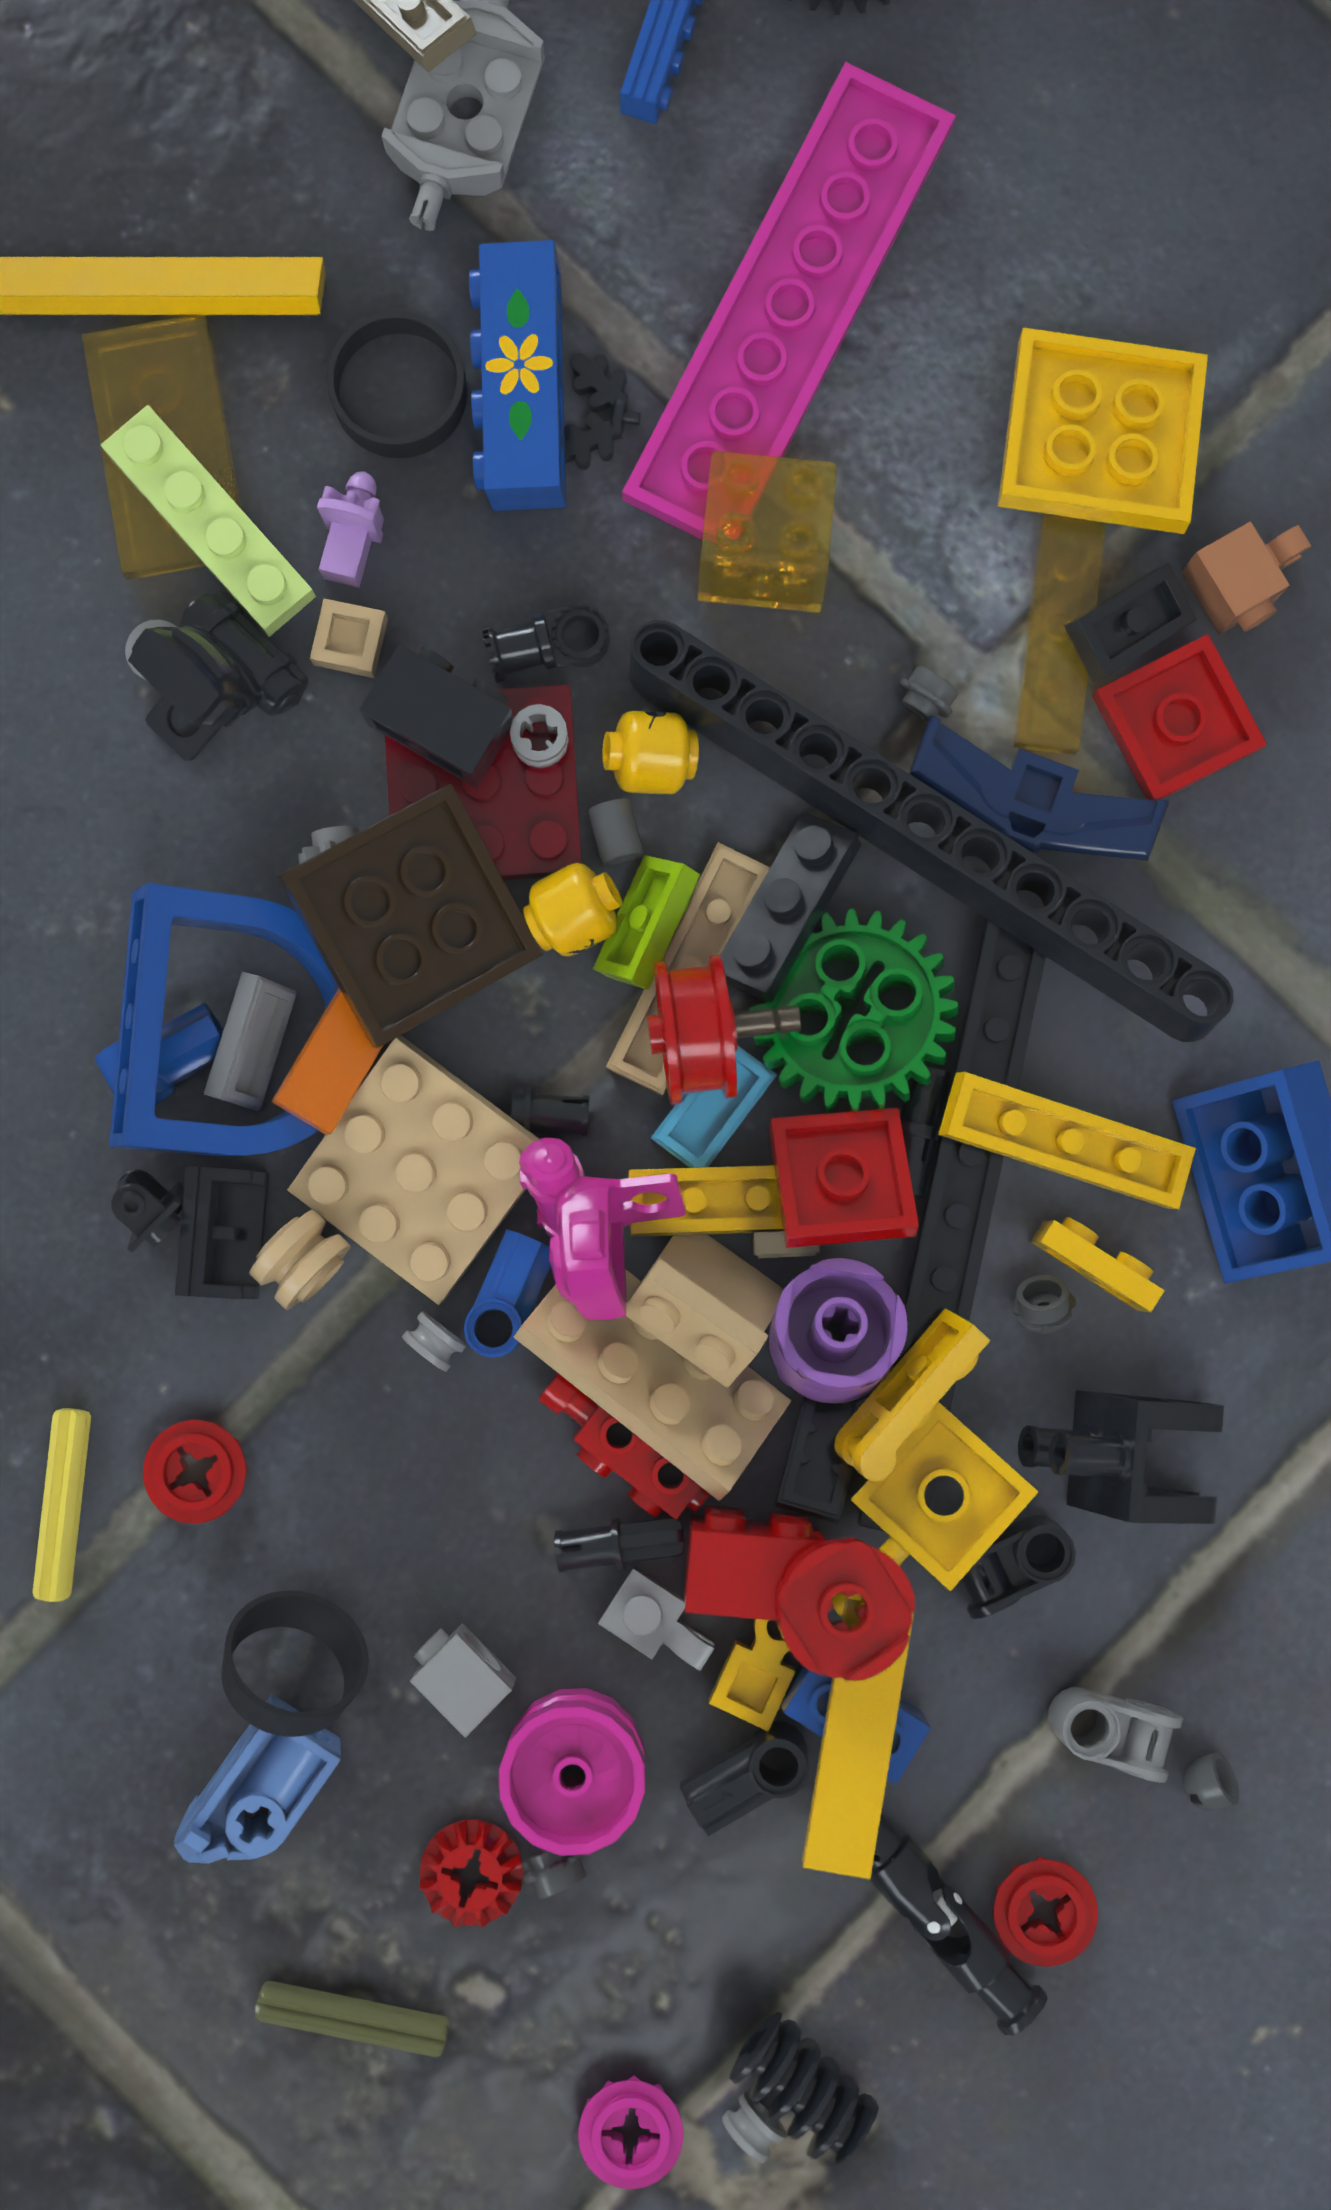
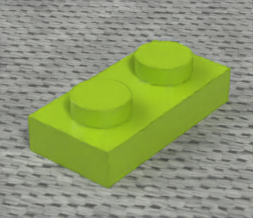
M644 855L623 900V905L616 916L617 926L615 933L605 940L593 969L610 979L649 990L654 979V962L664 960L666 950L682 915L689 905L690 897L701 874L685 864Z

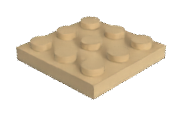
M401 1035L391 1042L355 1093L333 1133L325 1135L287 1191L308 1207L314 1209L325 1220L436 1304L440 1305L451 1293L526 1190L520 1184L519 1170L521 1166L519 1159L521 1153L532 1142L540 1139Z

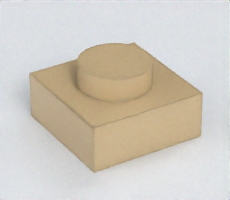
M324 598L310 655L313 665L375 678L388 622L386 612Z

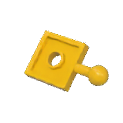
M938 1402L929 1421L922 1427L914 1430L896 1450L897 1461L892 1474L879 1482L868 1480L852 1497L851 1501L890 1536L879 1548L890 1556L899 1566L910 1554L951 1591L1036 1496L1038 1491ZM935 1477H952L963 1489V1503L951 1515H938L932 1512L926 1505L924 1499L925 1488ZM842 1592L836 1594L831 1599L833 1608L841 1617L846 1597Z

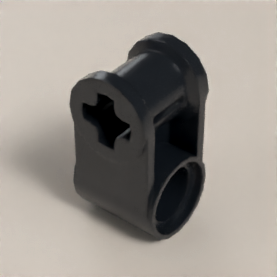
M1039 1515L1026 1517L1008 1526L960 1580L971 1602L967 1607L970 1617L972 1619H979L1000 1612L1019 1601L1022 1597L1054 1582H1058L1067 1576L1075 1564L1076 1551L1074 1543L1066 1531L1049 1517ZM1043 1533L1056 1536L1058 1548L1053 1559L1043 1564H1035L1027 1560L1026 1548L1033 1537ZM978 1565L982 1566L990 1583L988 1587H985L978 1573Z

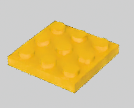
M1023 327L1018 341L998 507L1185 534L1192 515L1208 355Z

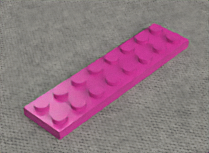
M845 62L622 491V501L734 555L953 129L956 115Z

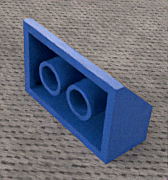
M1317 1060L1171 1100L1184 1144L1196 1148L1191 1170L1224 1284L1331 1262V1098L1320 1061Z

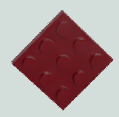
M570 685L498 689L508 697L509 700L506 706L511 708L513 718H515L519 711L530 705L542 704L558 711L566 722L569 743L567 751L560 761L550 767L537 768L528 766L518 758L513 749L511 735L509 734L477 789L385 736L389 816L452 784L503 880L547 877L572 863H582ZM542 721L532 723L534 731L530 732L525 729L522 738H527L531 741L534 751L546 750V741L548 740L554 744L557 739V735L549 733L546 722Z

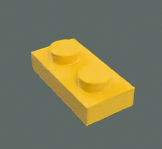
M1066 1217L1062 1224L1055 1220L1042 1222L1030 1241L1031 1244L1136 1311L1152 1312L1165 1290L1149 1281L1154 1273L1150 1267L1120 1251L1116 1259L1095 1246L1099 1239L1095 1232L1072 1218Z

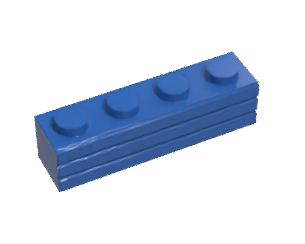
M650 0L620 91L621 114L657 124L661 110L668 111L673 95V87L670 86L673 75L679 76L685 57V52L681 51L684 40L691 41L696 25V16H693L696 5L702 6L704 0Z

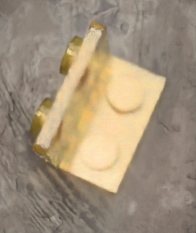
M721 451L712 453L697 601L821 613L829 566L837 466L832 462Z

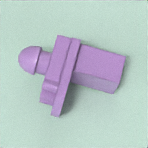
M356 472L349 478L345 487L347 495L339 493L330 486H325L323 496L319 498L317 506L327 530H329L319 571L325 580L357 588L361 584L372 541L381 543L383 538L382 526L384 517L379 507L380 500L375 498L376 482L372 475L366 472Z

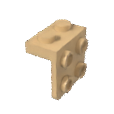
M707 1234L673 1235L626 1303V1316L728 1388L755 1358L769 1335L764 1331L772 1320L783 1289Z

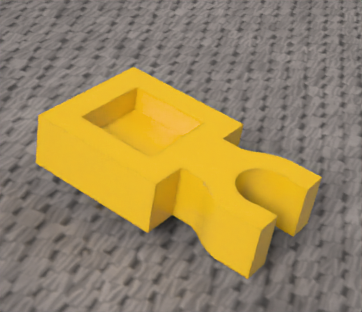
M754 1619L755 1638L752 1645L749 1646L735 1639L709 1696V1704L763 1730L769 1731L796 1671L793 1666L782 1661L784 1655L790 1651L782 1636H774L767 1631L769 1620Z

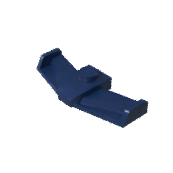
M933 715L930 716L909 773L916 779L1032 853L1044 849L1149 860L1169 801L1162 799L1151 801L1071 792L1079 772L1078 769L1020 748L1015 754L1009 769L940 723L941 720Z

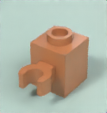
M1250 521L1197 551L1181 573L1219 635L1238 624L1246 632L1260 625L1277 612L1274 602L1290 586L1281 570L1298 561L1302 557L1300 554L1308 550L1311 544L1300 526L1297 525L1265 545Z

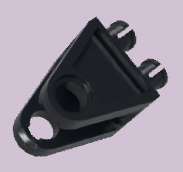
M1076 1390L1073 1430L1025 1426L1018 1440L1019 1460L1024 1467H1050L1056 1475L1067 1476L1069 1474L1068 1506L1130 1523L1215 1524L1216 1496H1199L1200 1492L1148 1487V1482L1144 1481L1147 1442H1151L1152 1429L1222 1432L1224 1405Z

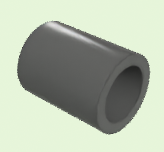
M624 798L607 801L588 810L602 866L611 867L629 863L645 855L630 799Z

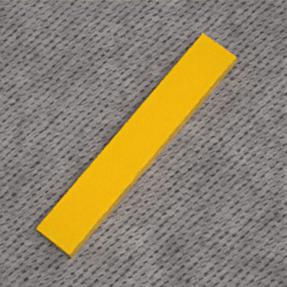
M0 257V315H318L321 313L326 274L323 257Z

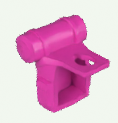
M546 1137L532 1142L521 1153L519 1159L521 1166L519 1170L520 1184L523 1189H528L530 1195L535 1199L538 1207V1227L545 1228L548 1236L551 1237L549 1260L558 1291L562 1297L569 1302H573L577 1310L587 1320H611L626 1317L624 1227L636 1222L684 1216L686 1214V1204L677 1176L675 1174H662L626 1179L585 1177L578 1157L572 1153L570 1146L562 1140ZM645 1192L660 1193L667 1197L661 1203L653 1205H643L630 1201L634 1196Z

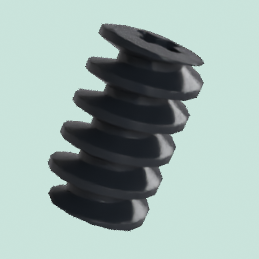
M777 2012L768 2017L745 2042L732 2068L729 2079L734 2084L739 2083L752 2073L756 2079L749 2092V2099L752 2102H758L769 2093H773L775 2098L768 2111V2117L772 2121H778L791 2111L794 2117L787 2130V2136L791 2140H797L810 2130L814 2134L807 2147V2155L811 2159H817L830 2149L833 2152L832 2162L839 2164L852 2155L869 2133L877 2117L879 2109L877 2101L871 2095L865 2093L859 2095L857 2081L848 2075L839 2076L840 2068L838 2063L828 2056L820 2058L821 2050L819 2044L810 2038L800 2040L802 2033L800 2026L790 2019L781 2021L782 2013Z

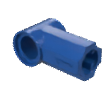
M203 1003L162 1026L155 1105L175 1092L176 1087L174 1085L213 1064L224 1029L207 1004ZM118 1041L102 1050L94 1058L113 1095Z
M506 1229L475 1304L465 1319V1338L475 1352L481 1356L498 1358L509 1355L520 1345V1342L514 1338V1335L531 1315L551 1269L549 1260L550 1246ZM489 1311H503L512 1321V1335L508 1342L501 1347H488L478 1337V1321Z

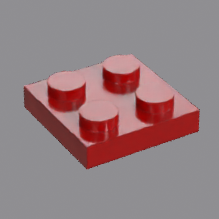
M1209 634L1097 689L1092 695L1146 800H1163L1260 751L1267 745Z
M899 1108L771 1118L769 1134L786 1248L916 1236L919 1224Z

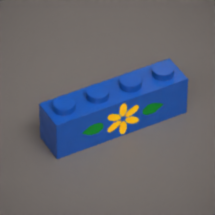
M554 240L479 244V269H470L471 304L473 309H480L481 329L471 330L470 333L473 368L482 369V390L472 391L474 427L476 430L483 429V451L473 452L476 490L485 491L493 511L567 508L564 446L561 267Z

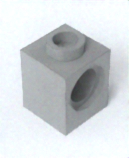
M463 1623L450 1636L440 1628L416 1652L413 1657L421 1665L410 1679V1682L465 1738L512 1691L516 1681V1677Z

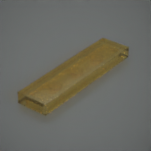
M1041 514L1013 744L1015 748L1075 755L1079 751L1088 672L1064 625L1092 609L1097 604L1106 529L1105 522Z

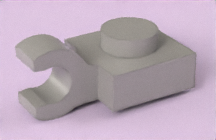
M636 1566L633 1567L598 1622L599 1625L650 1659H653L663 1643L682 1660L700 1671L715 1649L713 1647L715 1645L713 1640L679 1619L685 1609L684 1598Z

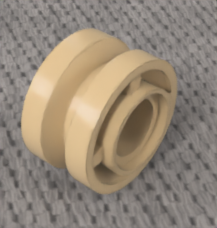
M314 1209L308 1211L300 1218H293L285 1224L263 1246L256 1256L258 1260L249 1272L261 1286L274 1281L279 1284L274 1299L285 1310L291 1309L300 1301L304 1303L314 1296L341 1268L344 1263L342 1259L351 1247L340 1234L326 1239L321 1235L326 1221Z

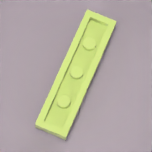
M146 405L100 444L108 457L268 637L316 597L313 589L149 405Z

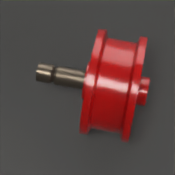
M720 955L709 956L707 966L668 970L665 961L654 962L658 1015L647 1016L651 1054L663 1055L670 1105L681 1104L683 1094L722 1090L726 1099L736 1098L737 1071L735 1052H737V1038L775 1034L776 1031L780 1033L801 1031L798 1005L778 1007L775 1011L772 1008L734 1012L732 1000H729L725 971Z

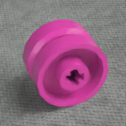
M588 1688L559 1689L534 1701L514 1724L499 1768L500 1800L512 1826L533 1846L560 1856L587 1855L616 1842L635 1821L645 1794L646 1765L645 1742L633 1716L612 1697ZM569 1764H575L580 1766L585 1774L578 1769L576 1776L571 1777L563 1772V1768Z

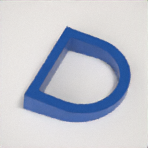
M147 883L132 891L109 1147L234 1157L265 1154L281 1150L306 1139L318 1131L287 1111L269 1120L250 1126L159 1119L155 1116L171 925L245 933L276 944L296 958L307 970L321 993L326 1009L339 986L298 913L284 905L254 897Z

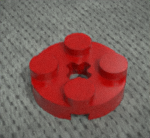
M857 1538L831 1539L808 1548L791 1563L775 1591L777 1623L785 1644L803 1666L819 1675L824 1674L831 1678H843L845 1681H861L871 1678L889 1668L902 1655L910 1636L908 1632L912 1625V1612L915 1614V1597L906 1574L885 1552ZM840 1592L847 1597H852L858 1593L863 1601L855 1609L859 1620L850 1627L841 1619L830 1623L827 1613L834 1607L831 1599Z

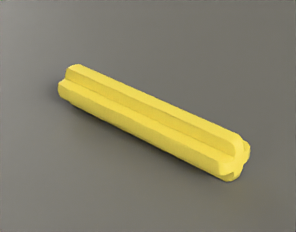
M63 1408L56 1410L52 1416L32 1592L35 1599L42 1601H64L72 1593L91 1424L90 1413L81 1409Z

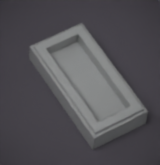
M246 972L241 973L204 1095L260 1111L297 991L258 975Z

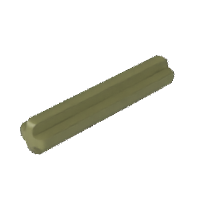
M274 1981L264 1982L259 1991L255 2007V2018L259 2022L435 2058L442 2055L449 2030V2020L445 2016Z

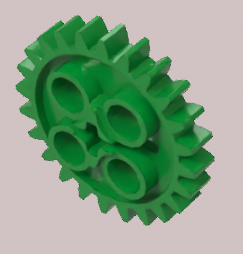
M854 909L848 910L845 925L836 927L828 912L823 913V931L816 934L814 932L811 933L773 1002L765 1001L767 1003L750 1007L749 1011L772 1008L775 1011L778 1007L798 1005L800 1016L806 1013H817L827 1020V1024L821 1032L815 1035L806 1036L798 1032L780 1033L776 1031L775 1034L754 1036L756 1046H773L762 1057L764 1066L768 1070L785 1065L778 1078L780 1086L786 1089L800 1080L802 1082L800 1090L801 1102L807 1104L818 1092L824 1094L825 1108L828 1113L833 1112L840 1098L849 1100L851 1111H860L862 1099L869 1097L872 1098L877 1109H885V1093L891 1090L906 1102L910 1100L907 1083L910 1078L926 1086L931 1083V1074L924 1064L926 1061L938 1065L945 1064L946 1052L936 1042H951L955 1040L956 1028L949 1023L941 1021L958 1015V1002L941 998L954 990L953 976L934 977L944 966V956L942 953L923 958L922 955L927 948V936L923 933L909 942L905 941L906 921L902 919L894 924L890 931L882 929L880 911L874 912L867 926L859 925ZM837 960L851 961L858 967L856 974L846 981L832 980L825 975L826 968ZM877 964L884 966L883 972L877 976L864 995L865 1016L861 1014L852 1016L842 1035L840 1047L835 1056L829 1060L823 1057L824 1051L832 1045L843 1029L842 1007L852 1010L861 997L860 995L865 988L867 977L872 968ZM895 988L907 990L914 997L912 1004L903 1010L888 1009L881 1004L880 999L885 992ZM861 1042L876 1043L884 1052L883 1056L871 1065L855 1063L850 1059L849 1053L855 1045Z

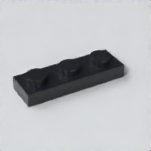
M802 812L720 954L727 985L770 1003L773 1002L862 845L857 832Z

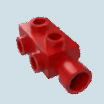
M558 1372L537 1399L556 1415L563 1411L581 1425L575 1432L573 1439L582 1446L576 1454L579 1459L604 1478H607L613 1470L631 1484L632 1488L627 1495L652 1516L658 1518L664 1510L677 1520L686 1507L695 1513L710 1496V1493L684 1473L682 1479L675 1485L662 1483L658 1478V1471L664 1464L671 1462L633 1432L631 1439L626 1444L620 1446L612 1444L608 1440L606 1432L612 1424L619 1421Z

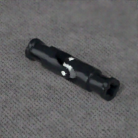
M881 1814L870 1882L902 1916L910 1920L918 1936L968 1993L976 1992L998 2017L997 2027L1004 2035L1013 2036L1023 2031L1045 2007L1048 1999L1047 1993L1040 1985L1029 1984L1009 1961V1949L958 1892L941 1880L931 1860L913 1839L906 1834L900 1836ZM957 1919L960 1920L968 1932V1935L959 1938L948 1936L952 1925Z

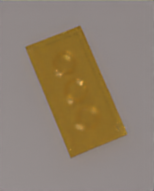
M188 315L82 334L100 444L146 405H149L240 507L209 322L206 316ZM101 447L121 570L125 578L130 580L205 566Z

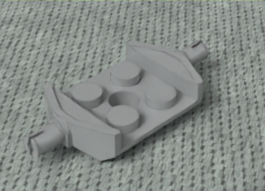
M509 0L454 1L471 17L477 34L429 73L414 60L391 130L387 128L383 130L381 137L386 154L403 173L417 181L420 185L412 214L409 217V221L417 228L422 229L424 222L425 230L433 231L443 199L450 200L452 194L486 196L503 187L545 60L543 40L508 10ZM465 97L474 98L483 106L479 114L471 119H459L449 112L454 102Z

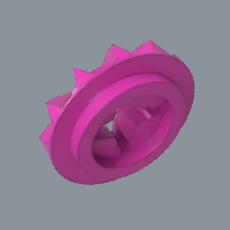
M635 2075L628 2080L615 2083L608 2080L599 2092L591 2099H587L579 2123V2147L587 2166L602 2181L623 2189L643 2188L661 2180L673 2168L682 2149L683 2125L678 2104L673 2103L660 2084L652 2085L640 2081ZM629 2108H635L639 2127L650 2129L649 2133L638 2135L637 2144L633 2145V2156L626 2155L627 2145L624 2144L623 2134L612 2131L613 2127L624 2125L625 2115H629Z

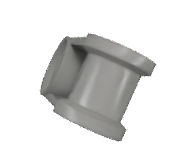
M1070 1687L1062 1690L1053 1698L1048 1711V1721L1052 1732L1074 1755L1084 1760L1114 1767L1122 1772L1145 1780L1159 1783L1167 1782L1169 1771L1164 1767L1173 1729L1181 1728L1183 1717L1151 1703L1135 1699L1125 1700L1083 1687ZM1087 1709L1095 1710L1097 1718L1093 1730L1081 1737L1072 1736L1071 1724L1075 1716Z

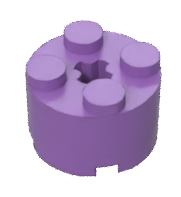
M826 1259L801 1272L784 1288L770 1323L768 1337L771 1358L777 1369V1374L784 1384L792 1387L795 1391L809 1399L834 1404L850 1402L867 1396L884 1380L903 1350L908 1323L905 1306L899 1295L895 1294L887 1282L883 1280L884 1276L874 1267L852 1259ZM830 1322L841 1324V1334L846 1336L843 1342L833 1340L831 1332L826 1330Z

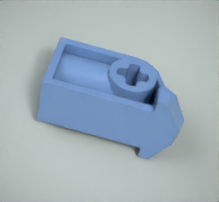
M272 1693L266 1700L267 1703L278 1708L300 1712ZM249 1724L199 1797L196 1795L189 1805L175 1834L174 1847L188 1863H211L226 1857L227 1860L256 1859L274 1852L287 1838L341 1761V1738L326 1728L311 1735L284 1737L264 1732ZM261 1806L268 1809V1815L259 1812L253 1820L245 1817V1811L254 1814Z

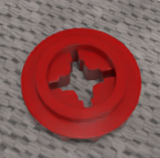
M192 1419L168 1427L155 1438L145 1456L143 1481L150 1500L160 1512L178 1522L199 1524L222 1516L235 1504L243 1494L249 1466L245 1462L241 1450V1442L226 1431L221 1424ZM190 1453L195 1460L206 1457L209 1459L215 1455L217 1456L218 1460L212 1464L213 1467L206 1473V1478L209 1482L207 1486L212 1494L207 1487L203 1488L198 1481L189 1484L184 1483L177 1488L174 1485V1482L182 1478L181 1474L188 1468L187 1462L184 1459L186 1454Z
M466 1819L447 1825L430 1840L420 1861L419 1889L423 1891L429 1902L432 1914H440L445 1919L451 1921L455 1928L462 1925H477L480 1928H484L489 1922L502 1915H507L521 1891L523 1862L519 1849L513 1839L503 1829L487 1821ZM475 1849L481 1851L478 1860L481 1862L480 1873L489 1877L488 1883L477 1882L473 1892L469 1891L468 1898L461 1897L463 1889L460 1888L462 1878L457 1874H453V1868H465L468 1860L472 1859Z
M1038 1856L1034 1861L1023 1865L1014 1864L1011 1873L1001 1884L996 1885V1898L992 1916L1001 1941L1014 1956L1035 1966L1052 1967L1073 1960L1086 1949L1096 1931L1098 1907L1094 1892L1088 1881L1066 1861L1059 1862ZM1035 1890L1037 1895L1041 1894L1047 1901H1052L1055 1898L1060 1900L1053 1910L1057 1917L1055 1921L1061 1930L1055 1933L1051 1925H1046L1041 1918L1035 1919L1032 1922L1027 1919L1034 1912V1907L1031 1903L1032 1897L1029 1894L1030 1891Z

